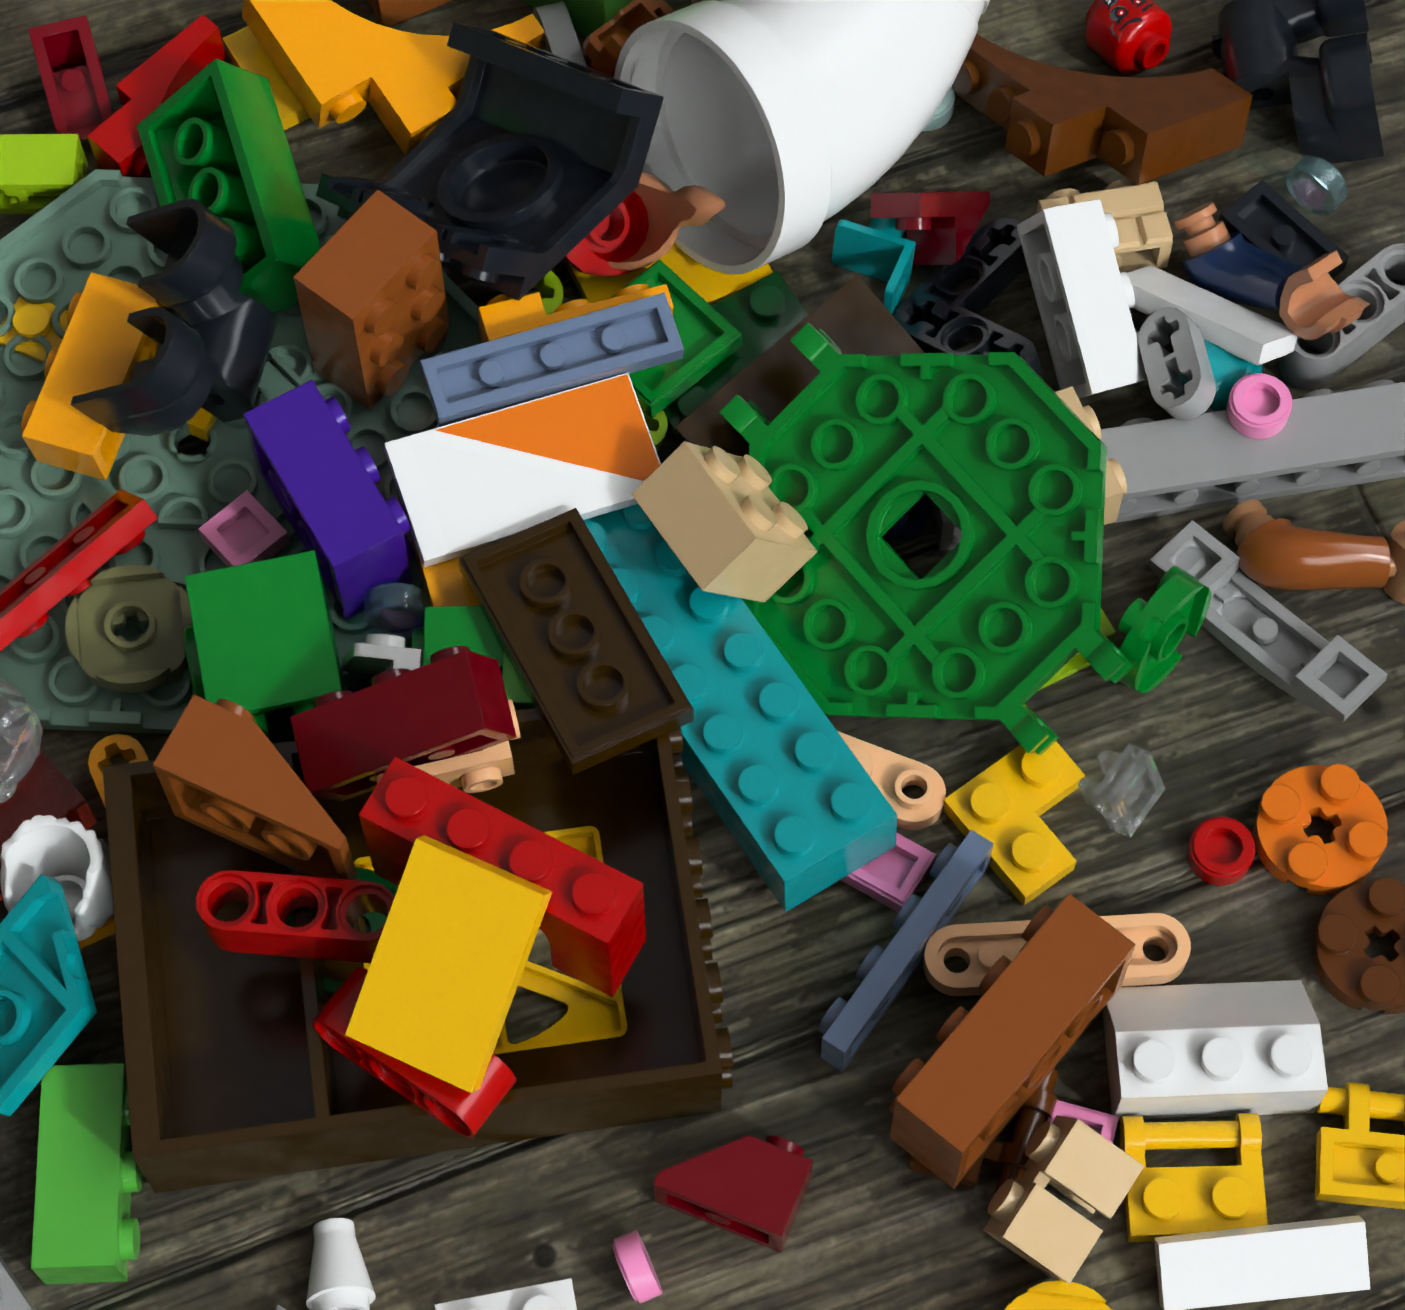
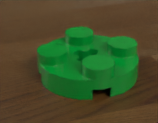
M1173 566L1162 577L1155 594L1148 602L1138 598L1128 607L1118 626V630L1126 635L1119 649L1135 666L1119 680L1120 683L1144 694L1156 688L1171 673L1183 657L1175 649L1180 644L1185 633L1195 638L1205 619L1211 601L1210 588L1200 583L1196 577L1180 567Z

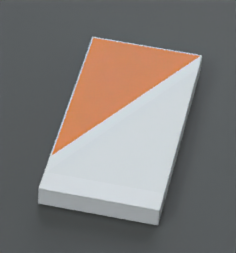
M628 372L384 443V452L424 568L465 556L574 508H577L582 519L585 520L636 505L638 503L631 494L661 465Z

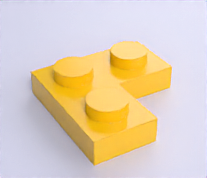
M1057 741L1042 755H1038L1035 751L1032 754L1028 753L1019 745L943 799V811L965 837L972 829L994 843L989 866L1024 907L1075 868L1077 860L1039 816L1081 787L1086 775Z

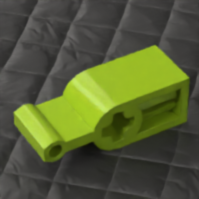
M0 134V213L36 214L86 177L88 162L79 135Z

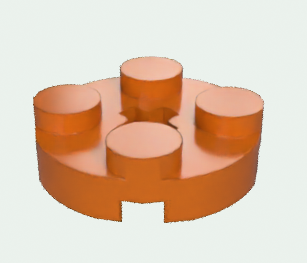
M1333 764L1328 767L1309 765L1286 772L1277 778L1265 791L1255 818L1253 839L1261 862L1275 878L1284 884L1289 880L1296 886L1308 888L1306 893L1330 896L1337 895L1346 888L1362 883L1367 879L1387 846L1388 825L1380 800L1373 790L1360 780L1359 775L1354 769L1343 764ZM1311 817H1321L1323 820H1329L1334 825L1335 829L1331 833V843L1324 844L1318 835L1310 837L1306 835L1304 829L1310 825Z

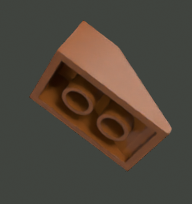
M193 695L153 763L174 815L306 876L359 880L345 835L256 722H254L253 715L242 706L230 700L218 699L216 704Z

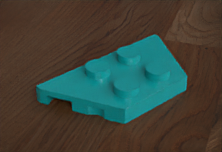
M44 874L37 878L0 923V1114L11 1116L97 1013L63 887L55 878Z

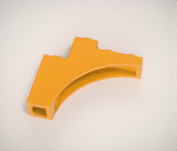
M243 0V20L318 129L333 121H336L338 124L350 121L360 114L366 107V103L369 102L406 156L452 112L458 101L470 55L448 47L447 43L450 35H423L392 29L357 16L332 0ZM533 13L511 24L492 29V31L534 47L542 48L545 31Z

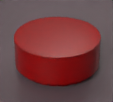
M1212 817L1201 822L1193 831L1187 847V860L1194 874L1201 880L1217 886L1230 885L1241 880L1247 874L1255 856V842L1250 831L1242 823L1229 817Z

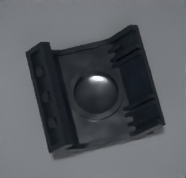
M453 22L447 46L470 55L458 101L452 112L385 176L371 180L322 172L316 196L339 206L337 216L349 220L377 190L381 191L437 231L441 266L519 301L638 187L664 97L496 31Z

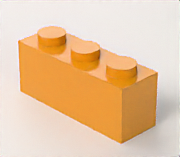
M91 272L83 292L79 291L73 296L67 314L68 328L60 346L55 345L51 349L45 363L44 385L38 399L29 402L22 417V437L37 462L104 481L107 480L125 433L110 431L70 404L73 396L130 382L136 362L155 358L159 344L128 323L127 319L129 313L151 307H163L167 311L169 309L139 288L137 284Z

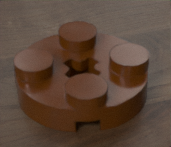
M1380 878L1371 883H1359L1348 887L1331 899L1319 917L1313 937L1315 948L1312 952L1316 973L1325 988L1338 1001L1348 1007L1360 1011L1363 1007L1373 1011L1385 1010L1383 1014L1405 1012V886L1399 880L1393 878ZM1377 934L1380 937H1388L1394 943L1392 953L1396 959L1389 962L1382 955L1371 959L1365 952L1370 943L1367 935Z

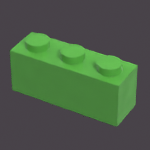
M124 1063L53 1065L41 1079L31 1269L44 1284L127 1282L128 1260H137L140 1252L139 1221L137 1218H130L131 1192L141 1191L143 1173L133 1159L126 1065Z

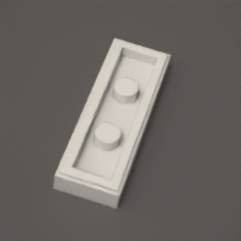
M1152 265L1127 273L1135 296V305L1132 308L1150 316L1159 309L1166 307L1177 308L1199 327L1203 339L1257 366L1294 352L1297 335L1288 327Z
M1359 1215L1154 1237L1159 1302L1163 1310H1186L1370 1289L1365 1221Z

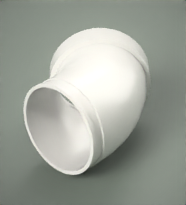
M709 0L694 3L650 21L636 29L627 39L619 54L614 78L664 97L642 172L658 177L673 191H677L684 186L697 185L706 188L725 202V208L711 217L713 221L709 220L703 226L685 225L681 227L674 243L698 263L725 274L750 272L809 243L818 233L825 220L838 213L867 191L901 158L931 120L954 83L978 31L979 18L986 11L990 0Z

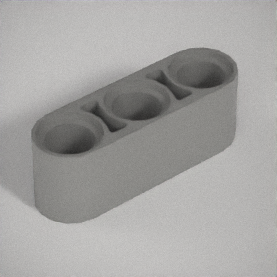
M1405 243L1392 244L1384 248L1338 284L1344 293L1350 296H1358L1370 303L1369 306L1364 308L1360 316L1364 320H1355L1337 333H1326L1316 340H1305L1297 336L1294 352L1280 357L1278 364L1280 374L1286 382L1295 388L1303 390L1317 389L1325 385L1405 322V286L1397 285L1390 281L1397 280L1405 284ZM1301 348H1312L1318 351L1320 354H1309Z

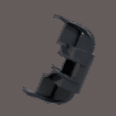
M1233 0L1223 7L1218 14L1219 34L1212 36V51L1221 60V68L1216 71L1253 95L1250 110L1284 104L1292 105L1301 153L1328 164L1384 156L1370 64L1373 62L1368 37L1369 24L1364 0ZM1321 36L1335 37L1325 40L1320 45L1319 58L1299 56L1298 44Z
M195 199L181 200L129 216L126 222L128 227L168 254L164 270L160 273L140 278L138 287L163 305L173 307L188 322L189 326L163 307H151L129 313L127 322L159 344L155 358L136 362L130 382L73 396L70 405L112 432L142 436H153L173 431L193 418L201 407L224 423L244 418L243 414L252 410L255 400L261 396V391L258 388L265 363L270 361L272 357L269 349L277 322L274 314L266 306L239 292L243 280V266L235 254L237 242L233 228Z

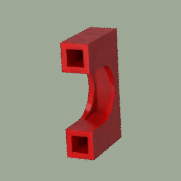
M394 757L359 813L374 873L397 886L400 884L416 838L426 835L552 891L539 927L549 941L552 966L612 998L646 941L644 889L642 882L397 757Z

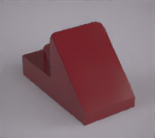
M87 15L29 28L30 39L56 133L78 134L80 141L88 139L87 135L114 113L103 76V67Z
M990 191L871 193V218H895V230H907V239L916 242L913 265H954L961 259L990 204Z

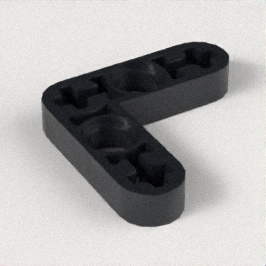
M1010 217L999 218L981 227L972 236L961 259L956 264L941 265L897 308L894 318L924 353L986 355L988 352H1015L1042 378L1043 370L1033 342L978 315L1027 268L1016 226L1021 223L1020 220ZM967 279L978 280L976 285L967 290L959 292L950 291L958 282ZM934 322H935V325H936V327H937L938 334H937V331H936L935 326L932 325ZM977 338L982 340L974 349L965 352L953 351L957 344L967 339Z

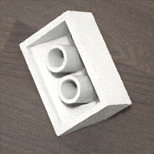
M1101 200L1044 209L1016 225L1060 390L1073 386L1078 398H1083L1148 380L1138 342L1140 331L1135 332L1129 309L1135 305L1133 286L1126 272H1119L1114 249L1119 246L1118 230L1110 212L1104 213Z
M1301 980L1121 987L1102 1009L1112 1115L1119 1117L1118 1121H1120L1121 1116H1142L1143 1120L1236 1116L1239 1113H1258V1115L1315 1113L1328 1091L1320 1023Z

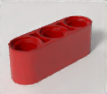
M228 870L219 871L209 876L201 884L196 896V909L211 941L220 949L226 951L371 963L384 925L374 932L362 933L353 928L354 923L360 916L370 912L381 913L388 917L395 897L384 885L372 881ZM240 901L248 904L246 912L234 921L224 922L216 919L218 911L229 902ZM299 907H311L318 911L312 922L303 927H291L284 923L288 914Z
M361 967L355 968L312 1020L314 1030L337 1052L445 1126L464 1137L473 1138L516 1083L514 1073L501 1059L492 1054L480 1089L469 1093L346 1036V1030L368 972L367 969Z

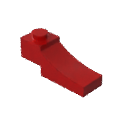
M202 14L116 85L122 107L87 135L98 169L120 170L123 177L152 178L137 124L214 59L227 62L219 27Z

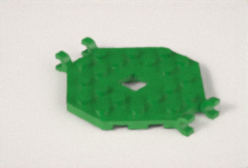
M807 323L790 341L811 361L820 373L772 422L769 421L767 416L753 401L749 400L746 402L739 395H736L720 411V414L749 443V455L756 459L771 476L772 482L768 487L780 502L783 501L789 504L802 516L808 527L804 534L818 551L765 603L743 599L744 603L825 715L1001 721L1028 753L1032 754L1035 751L1038 755H1042L1060 737L1025 703L1071 658L1080 652L1103 680L1108 681L1110 679L1115 684L1135 666L1117 646L1100 632L1106 445L1025 360L1015 352H988L986 355L900 353V356L842 354L839 347L823 330H817L812 324ZM927 494L957 526L962 536L960 542L924 578L920 579L882 536L916 502Z

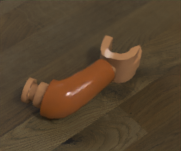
M1252 499L1244 501L1233 508L1223 522L1224 531L1231 539H1235V544L1238 547L1236 555L1240 557L1239 568L1245 575L1265 588L1280 590H1334L1384 587L1387 595L1394 601L1405 605V520L1394 527L1387 542L1381 536L1355 535L1294 526L1288 519L1279 518L1274 520L1271 515L1267 514V510L1259 500Z

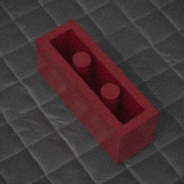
M467 646L449 647L430 655V664L412 671L401 668L379 673L371 678L372 686L357 692L336 691L317 697L313 701L314 708L290 717L304 781L308 790L313 796L343 802L374 790L377 786L376 776L386 772L394 757L412 766L478 752L516 738L498 660L472 652Z

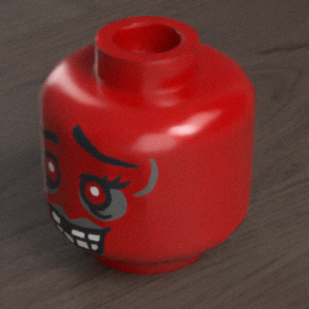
M1095 0L1086 14L1085 39L1088 47L1121 74H1138L1146 69L1154 68L1164 60L1169 52V41L1172 33L1171 18L1164 9L1152 0Z

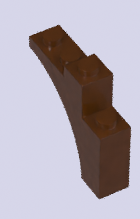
M977 33L952 84L956 95L1007 131L1005 149L1043 177L1098 157L1136 185H1141L1241 147L1253 96L1213 68L1166 77L1138 78L1096 75L1051 66L1023 57L986 40Z

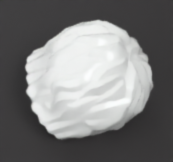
M36 815L31 820L23 821L11 838L2 844L0 884L4 904L8 912L13 909L37 878L44 874L55 878L63 887L77 941H82L92 936L95 930L102 927L114 914L109 847L103 839L97 838L94 830L84 828L79 821L70 822L66 817L56 819L52 815Z

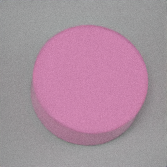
M1263 373L1244 376L1231 389L1226 406L1228 420L1233 428L1244 436L1254 439L1272 437L1282 431L1287 424L1292 409V396L1287 386L1274 376Z
M635 1229L613 1239L612 1248L635 1302L639 1301L641 1304L662 1295L660 1282L638 1231Z

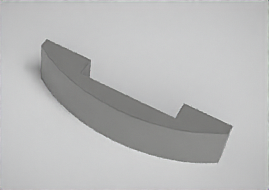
M1193 520L1150 559L1149 566L1160 580L1171 567L1178 566L1196 577L1200 583L1210 588L1211 601L1202 626L1248 666L1306 705L1344 722L1386 681L1388 674L1339 635L1331 642L1327 641L1238 570L1240 557Z

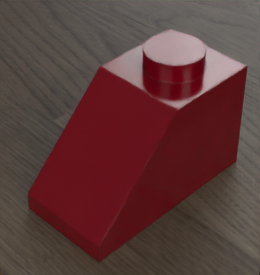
M748 1135L659 1171L653 1184L655 1202L781 1253L812 1179L813 1160L803 1157L805 1151L800 1146L782 1137L768 1135L766 1140L763 1141Z

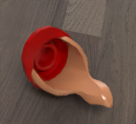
M642 172L638 187L577 244L564 259L579 272L596 276L623 275L651 265L669 252L676 241L681 227L685 225H705L714 214L725 208V202L706 188L697 185L684 186L677 191H673L658 177Z

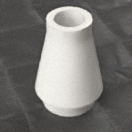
M330 1218L316 1223L313 1227L314 1246L306 1300L307 1308L309 1310H370V1304L375 1300L376 1295L355 1236L354 1222L347 1218Z

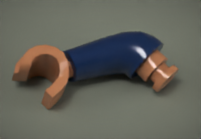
M1214 202L1203 204L1173 221L1177 230L1185 229L1188 235L1182 241L1189 255L1180 262L1183 269L1198 287L1236 303L1279 312V316L1286 327L1295 335L1305 340H1316L1326 333H1337L1360 318L1364 308L1370 305V303L1358 296H1350L1344 293L1330 277L1328 272L1343 263L1337 250L1322 255L1305 267L1293 264L1245 241L1241 232L1229 234L1222 220L1215 222L1212 214L1217 211Z

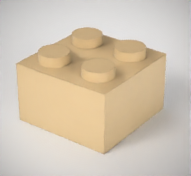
M684 441L631 494L700 589L705 592L765 603L818 552L804 534L808 527L802 516L789 504L783 501L780 502L768 487L772 482L771 476L756 459L747 454L741 457L726 453L717 446L707 448Z

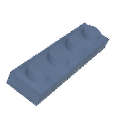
M664 292L423 359L420 362L439 427L627 372L630 374L683 359L684 347Z
M971 829L959 847L949 843L943 849L929 874L935 881L923 898L912 894L902 906L893 923V927L899 931L885 950L876 945L864 959L855 977L862 982L848 1002L841 997L837 998L824 1015L818 1027V1031L824 1035L821 1044V1059L843 1073L924 959L925 948L930 937L936 931L948 925L988 869L994 843Z

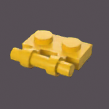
M1347 1082L1345 1088L1328 1087L1327 1093L1317 1108V1113L1343 1115L1344 1129L1321 1127L1317 1133L1315 1201L1405 1210V1135L1369 1132L1370 1118L1403 1121L1405 1126V1094L1370 1091L1369 1084Z

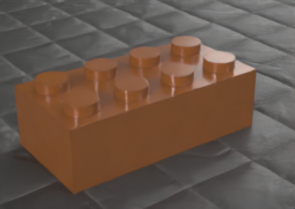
M1070 893L1055 911L1045 905L1034 916L1021 936L1026 943L1013 961L1003 955L995 962L979 985V989L984 993L970 1012L962 1006L957 1008L939 1030L936 1040L941 1044L926 1064L919 1058L914 1059L903 1071L892 1088V1091L897 1096L889 1107V1111L893 1113L890 1138L953 1189H955L1121 988L1136 944Z

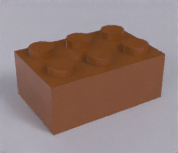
M379 190L353 214L293 277L314 370L369 410L384 395L389 397L395 394L405 382L409 368L424 352L429 354L435 351L448 333L450 324L437 231Z

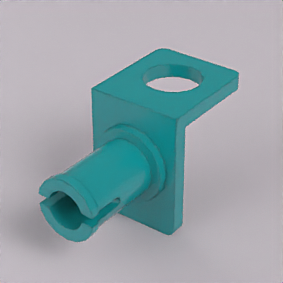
M871 218L868 227L843 219L839 220L835 228L832 263L838 267L888 282L884 293L883 305L894 316L910 283L916 242L902 238L905 230H895V218Z

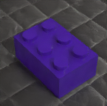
M310 380L244 413L243 416L258 470L305 551L315 550L322 580L345 619L412 586L413 581L409 561L415 559L416 554L406 533L411 531L409 521L394 496L384 500L376 485V482L380 481L381 478L367 449L361 446L354 450L346 435V432L351 430L349 422L336 398L332 396L324 400L313 380Z

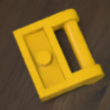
M1258 1113L1236 1114L1235 1120L1187 1122H1144L1142 1116H1121L1120 1149L1144 1165V1168L1124 1198L1127 1241L1154 1242V1237L1268 1225L1261 1156L1262 1131ZM1236 1148L1237 1166L1146 1168L1145 1150Z

